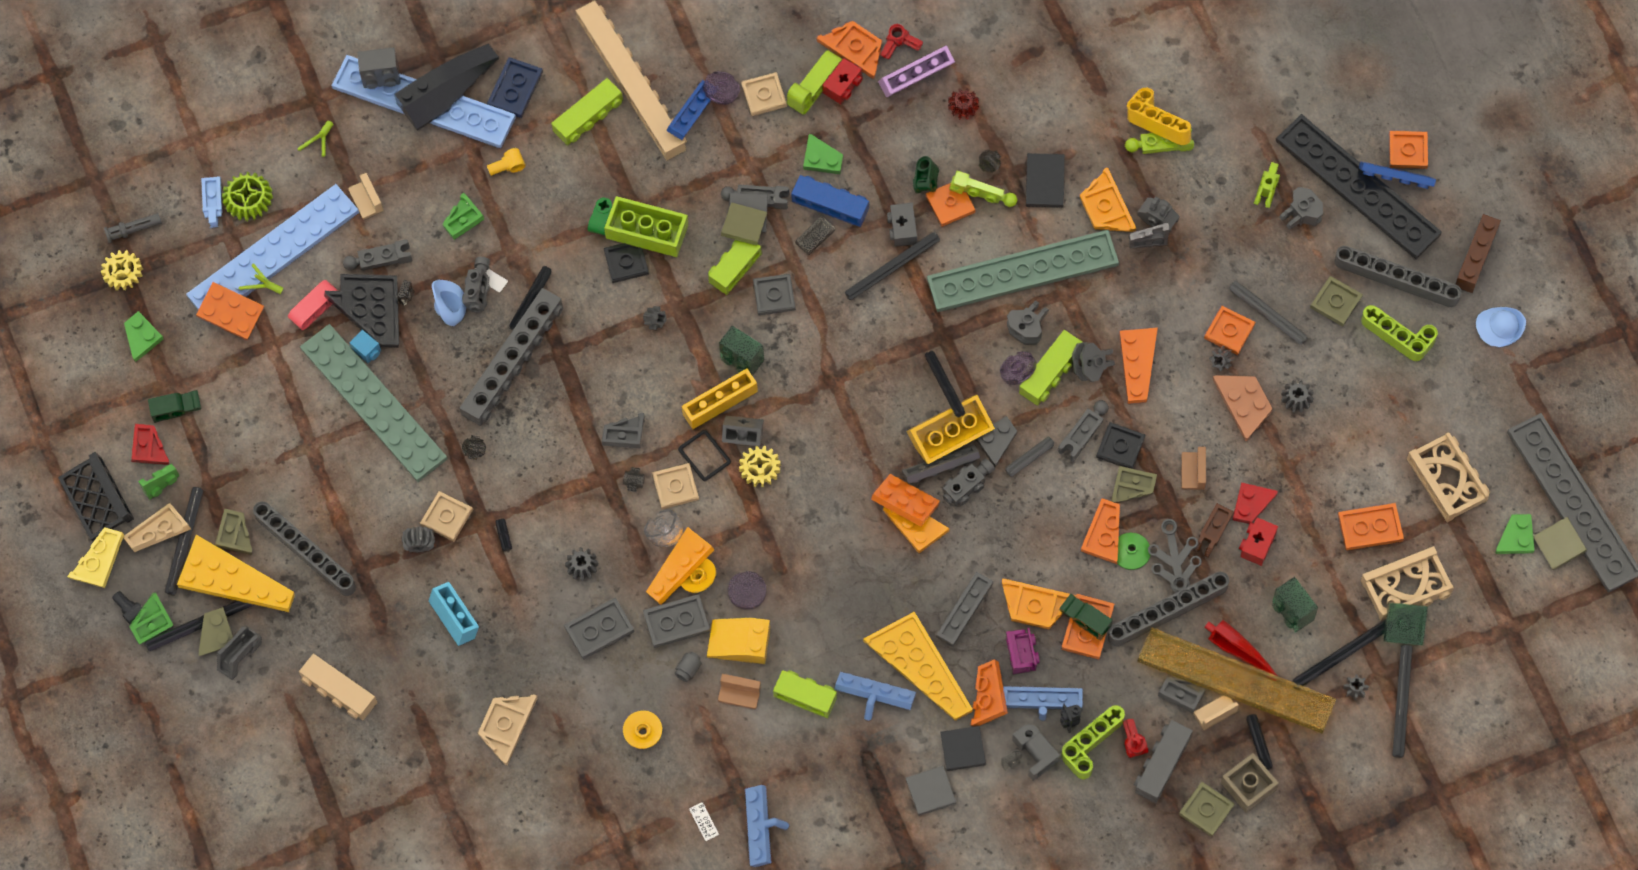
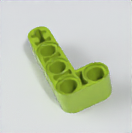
M829 50L825 51L801 84L794 83L787 93V105L802 115L806 114L823 92V83L842 61V58Z
M1373 305L1365 307L1361 317V323L1365 328L1412 361L1423 359L1435 344L1438 335L1437 328L1433 325H1425L1417 334H1414ZM1382 326H1388L1390 330H1385ZM1424 334H1429L1432 338H1426ZM1397 337H1403L1406 340L1400 341ZM1413 348H1419L1421 352H1416Z
M1115 705L1107 709L1063 746L1062 760L1079 779H1087L1092 774L1093 763L1086 754L1122 726L1125 712L1120 706ZM1112 715H1118L1119 719H1117L1116 717L1112 719ZM1097 726H1103L1106 730L1104 732H1098L1095 728ZM1088 738L1091 742L1085 745L1080 740ZM1072 750L1076 755L1069 757L1066 755V751ZM1080 765H1086L1089 769L1087 771H1081L1078 767Z

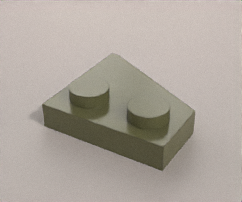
M1119 466L1111 502L1119 503L1152 495L1157 474Z
M224 509L215 546L252 555L244 513Z
M224 607L204 613L199 656L220 650L233 638Z

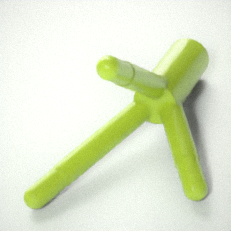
M327 121L321 131L298 147V150L301 151L321 138L322 156L324 157L326 135L332 128L333 123Z
M255 264L251 265L257 272L254 276L264 284L239 286L238 288L239 290L268 288L278 294H281L283 291V287L269 281Z

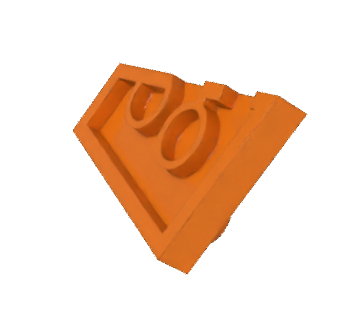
M1101 499L1081 547V552L1117 564L1120 504Z

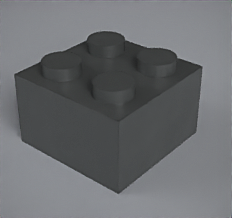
M394 47L357 52L359 73L364 88L375 89L380 86L393 87L401 84L399 63Z

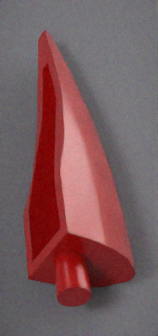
M1222 620L1217 626H1214L1211 622L1205 625L1204 628L1211 632L1208 640L1220 649L1251 664L1272 678H1278L1272 667L1256 648L1225 620Z

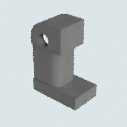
M247 626L240 628L237 634L217 652V670L233 680L237 676L238 663L249 652L253 654L262 644V636Z
M1025 725L1013 734L1012 740L1021 751L1026 749L1037 762L1036 765L1029 769L1028 776L1033 781L1060 761L1058 759L1060 757L1059 753L1034 725Z

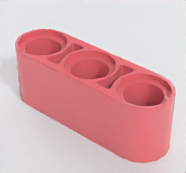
M323 280L290 311L288 318L301 330L307 329L332 305L324 297V292L338 290L327 280Z

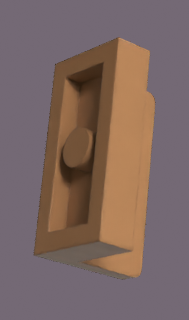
M1198 447L1197 452H1182L1181 488L1205 490L1206 447Z
M722 674L718 701L756 709L761 691V682Z

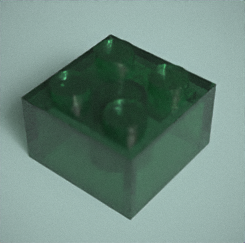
M734 326L730 327L719 342L721 360L727 365L736 367L739 373L748 369L753 376L765 360L763 345Z
M1295 577L1275 590L1272 606L1278 614L1281 613L1285 618L1284 622L1289 629L1292 628L1296 633L1315 620L1318 606Z

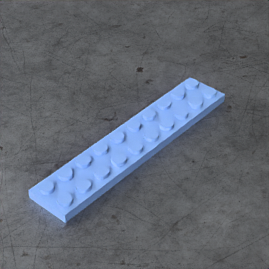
M346 55L332 83V89L404 114L397 105L394 94L417 79L400 74L401 84L393 87L380 86L375 89L364 88L359 73L358 58ZM462 96L452 104L449 111L430 122V124L501 149L516 116L513 113Z
M335 184L186 295L198 310L212 282L246 297L255 289L239 290V286L264 284L255 278L254 275L257 272L251 266L252 264H255L269 280L356 216L359 210Z

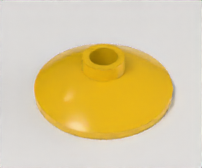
M705 559L681 584L682 588L691 593L706 590L716 577L714 564L709 559Z
M637 711L625 720L623 735L627 743L632 747L647 749L654 746L660 740L662 724L659 718L652 712ZM642 729L647 731L644 735H641L639 732Z

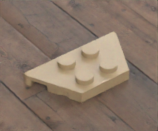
M531 695L530 697L493 698L478 735L505 765H508L536 703L537 695Z

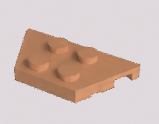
M1213 376V381L1244 440L1248 441L1254 431L1260 427L1264 419L1272 412V407L1258 380L1252 376Z

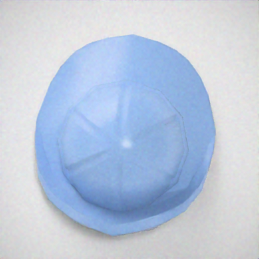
M434 281L432 283V290L435 298V311L446 324L455 326L462 321L466 312V306L462 301L464 292L460 286L451 281Z
M1496 307L1485 310L1476 319V329L1481 339L1490 346L1503 347L1516 342L1522 336L1526 326L1524 315L1519 310L1509 307Z

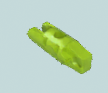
M1271 162L1269 171L1264 170L1254 204L1258 205L1260 203L1262 195L1268 197L1265 207L1270 208L1280 175L1276 174L1279 164Z

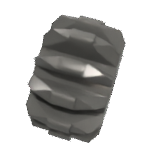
M1295 380L1292 381L1291 385L1286 384L1285 390H1282L1281 393L1283 396L1281 401L1286 403L1285 408L1292 407L1293 413L1296 409L1300 413L1303 412L1304 408L1309 409L1310 403H1313L1314 400L1312 397L1314 392L1309 390L1310 385L1306 384L1303 386L1302 380L1299 384Z
M420 526L407 528L402 536L404 550L416 553L430 551L435 543L433 530Z
M582 547L579 548V552L573 549V555H567L568 561L565 563V566L568 568L567 573L569 575L573 574V579H577L580 576L583 581L586 575L591 579V573L597 572L595 568L598 566V561L595 560L596 554H591L589 548L585 552H583Z

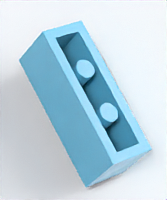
M450 582L432 588L429 603L457 645L460 646L474 640L479 626Z

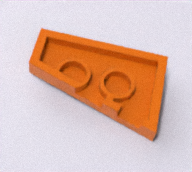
M994 659L978 666L975 688L977 690V698L973 703L975 714L974 718L971 719V726L973 727L983 725L1008 714L999 662Z

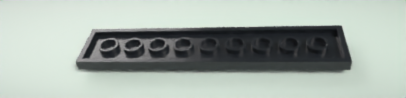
M1301 114L1276 138L1277 143L1413 258L1417 259L1441 235L1442 231L1375 175L1363 174V170L1359 169L1360 162L1304 115Z

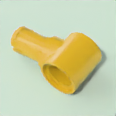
M518 148L509 149L504 153L502 160L487 165L491 176L505 170L516 173L526 167Z

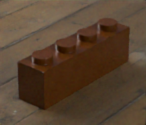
M1485 214L1482 215L1455 284L1460 289L1473 294L1501 220Z

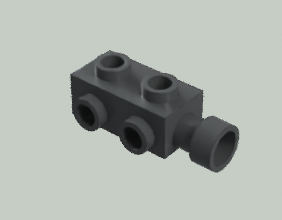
M477 257L474 264L476 269L468 270L467 277L465 278V292L462 296V301L471 312L475 313L484 311L487 306L486 297L490 289V277L486 273L490 266V260L486 257Z
M987 458L983 459L977 468L973 464L969 467H963L958 472L959 475L954 479L950 478L945 482L943 498L948 504L953 503L957 506L960 503L964 505L970 499L969 495L971 493H978L984 488V476L991 474L995 467ZM971 474L974 476L973 479H969L968 477ZM958 486L960 490L955 491L954 488Z

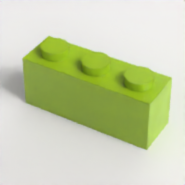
M735 240L729 252H725L721 256L717 266L714 265L709 270V283L728 295L762 255L760 245Z
M782 670L773 690L775 698L827 719L837 699V692L834 688L828 685H824V687L818 685L815 680L801 678L796 672L790 670L788 672Z

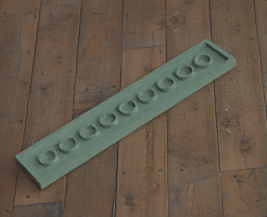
M1104 230L927 276V281L936 311L940 312L1119 266V261L1109 230Z
M330 324L300 346L303 353L417 482L421 481L448 459L443 451Z

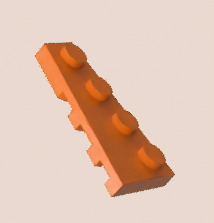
M1158 328L1120 331L1128 404L1147 402Z

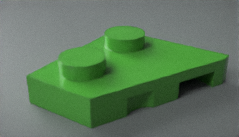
M809 134L803 169L840 174L843 154Z
M465 193L461 194V200L457 206L452 208L450 215L443 222L444 229L454 240L485 220L483 214Z
M139 311L124 323L132 357L135 362L163 340V336Z
M170 464L152 473L154 478L145 481L143 478L138 482L144 494L151 500L153 497L159 496L166 486L175 483L179 473Z
M1531 514L1511 515L1495 551L1496 554L1534 553Z
M154 592L129 628L138 644H141L174 625L159 597Z

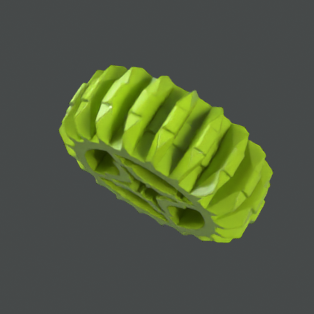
M247 171L246 176L240 173L238 178L233 176V182L227 181L228 186L224 187L225 193H222V198L224 199L223 205L228 213L231 212V216H237L239 220L244 217L248 221L249 217H252L254 220L256 215L262 217V211L268 212L267 206H271V200L273 199L272 188L262 175L258 177L254 173L251 176ZM251 186L257 187L261 191L254 190ZM233 201H238V203H243V204H244V207L235 204Z

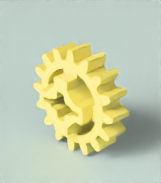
M118 250V255L111 253L112 258H105L107 264L101 265L104 269L101 271V274L104 276L105 283L108 282L110 288L114 286L116 290H119L122 287L125 291L126 286L129 285V287L133 288V282L139 283L137 277H142L140 271L143 270L140 259L136 258L134 253L130 255L126 250L122 254Z
M756 446L754 451L748 448L749 454L743 453L744 459L739 460L741 465L739 466V471L743 472L741 474L742 479L747 478V484L753 482L754 487L758 483L764 487L765 482L771 485V479L777 480L776 473H780L779 466H781V463L778 460V454L773 455L772 448L766 451V446H763L762 449Z

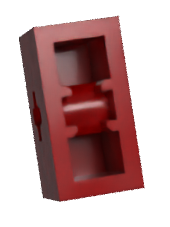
M843 58L823 83V94L841 105L844 100L850 98L854 87H858L863 80L862 69Z
M1257 517L1255 522H1251L1246 533L1249 534L1247 540L1243 539L1240 544L1239 550H1242L1240 557L1262 566L1277 534L1278 526Z

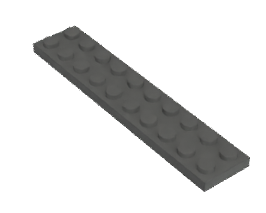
M1542 413L1508 429V435L1561 519L1569 518L1587 549L1583 553L1607 592L1609 593L1637 579L1638 565Z

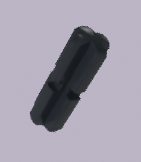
M498 519L495 521L502 551H509L512 549L506 521L505 519Z

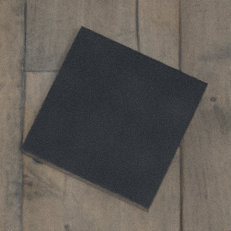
M622 243L604 248L612 283L649 275L644 252L641 247Z
M1109 422L1096 458L1133 469L1146 435Z
M979 726L940 732L947 771L986 765Z

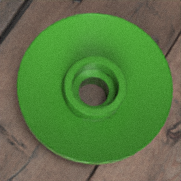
M1125 533L1119 536L1117 564L1128 570H1136L1143 567L1150 558L1148 552L1150 545L1148 541L1137 533ZM1133 546L1135 550L1130 551L1128 548Z

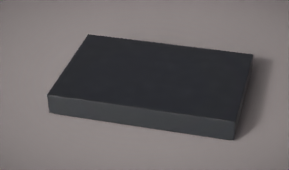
M1027 153L1026 207L1063 208L1065 154Z

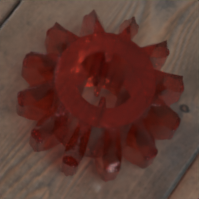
M959 88L958 93L953 91L952 97L948 98V109L952 111L953 116L958 115L959 120L962 116H965L968 120L969 115L974 116L975 111L979 110V98L975 97L976 93L974 91L969 93L968 88L965 91Z

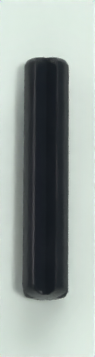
M1256 714L1248 715L1246 720L1258 758L1266 769L1270 770L1273 764Z

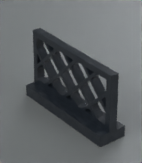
M96 452L88 455L89 459L58 477L92 541L98 537L104 527L114 529L125 521L129 523L134 520L102 457ZM91 465L92 472L90 477L82 475L84 468ZM71 476L77 477L74 487L68 486L65 480ZM81 478L89 480L86 489L78 488ZM93 481L100 482L101 484L98 492L90 491ZM77 491L85 492L82 502L75 500ZM89 494L97 495L94 505L86 503ZM101 496L109 499L107 508L99 506ZM85 506L93 508L90 518L83 516ZM97 509L105 511L102 521L94 519ZM109 513H116L119 519L112 523L107 522ZM93 522L101 523L100 530L93 534L91 531Z

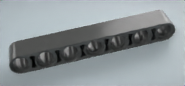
M1341 246L1336 251L1334 262L1340 269L1447 307H1455L1459 303L1461 289L1453 283L1348 246ZM1344 255L1348 259H1342L1340 256ZM1358 262H1364L1366 265L1361 266ZM1376 268L1383 269V272H1378ZM1397 274L1400 275L1402 278L1398 279L1395 278L1393 275ZM1412 281H1417V282H1419L1420 284H1419V285H1414V284L1412 283ZM1431 287H1434V288H1436L1438 291H1432V290H1430V288H1431ZM1447 294H1454L1456 297L1451 298Z
M261 501L255 504L253 507L254 515L264 528L342 595L349 596L355 592V582L347 571L268 503ZM267 510L265 515H259L261 511ZM281 522L279 527H273L274 523ZM289 534L295 535L292 539H286ZM303 546L309 547L306 551H300ZM317 558L323 559L320 563H314ZM330 570H336L334 575H328ZM344 582H350L348 587H342Z
M1216 572L1112 625L1109 629V643L1116 647L1122 646L1224 594L1229 585L1228 575L1224 572ZM1221 580L1225 584L1218 586L1215 582ZM1205 589L1208 593L1203 595L1198 590ZM1188 598L1191 602L1184 603L1181 599ZM1170 606L1174 610L1167 612L1164 610V607ZM1154 615L1157 619L1150 621L1147 616ZM1134 623L1137 624L1139 628L1132 629L1129 625ZM1119 632L1122 634V637L1115 638L1112 634Z

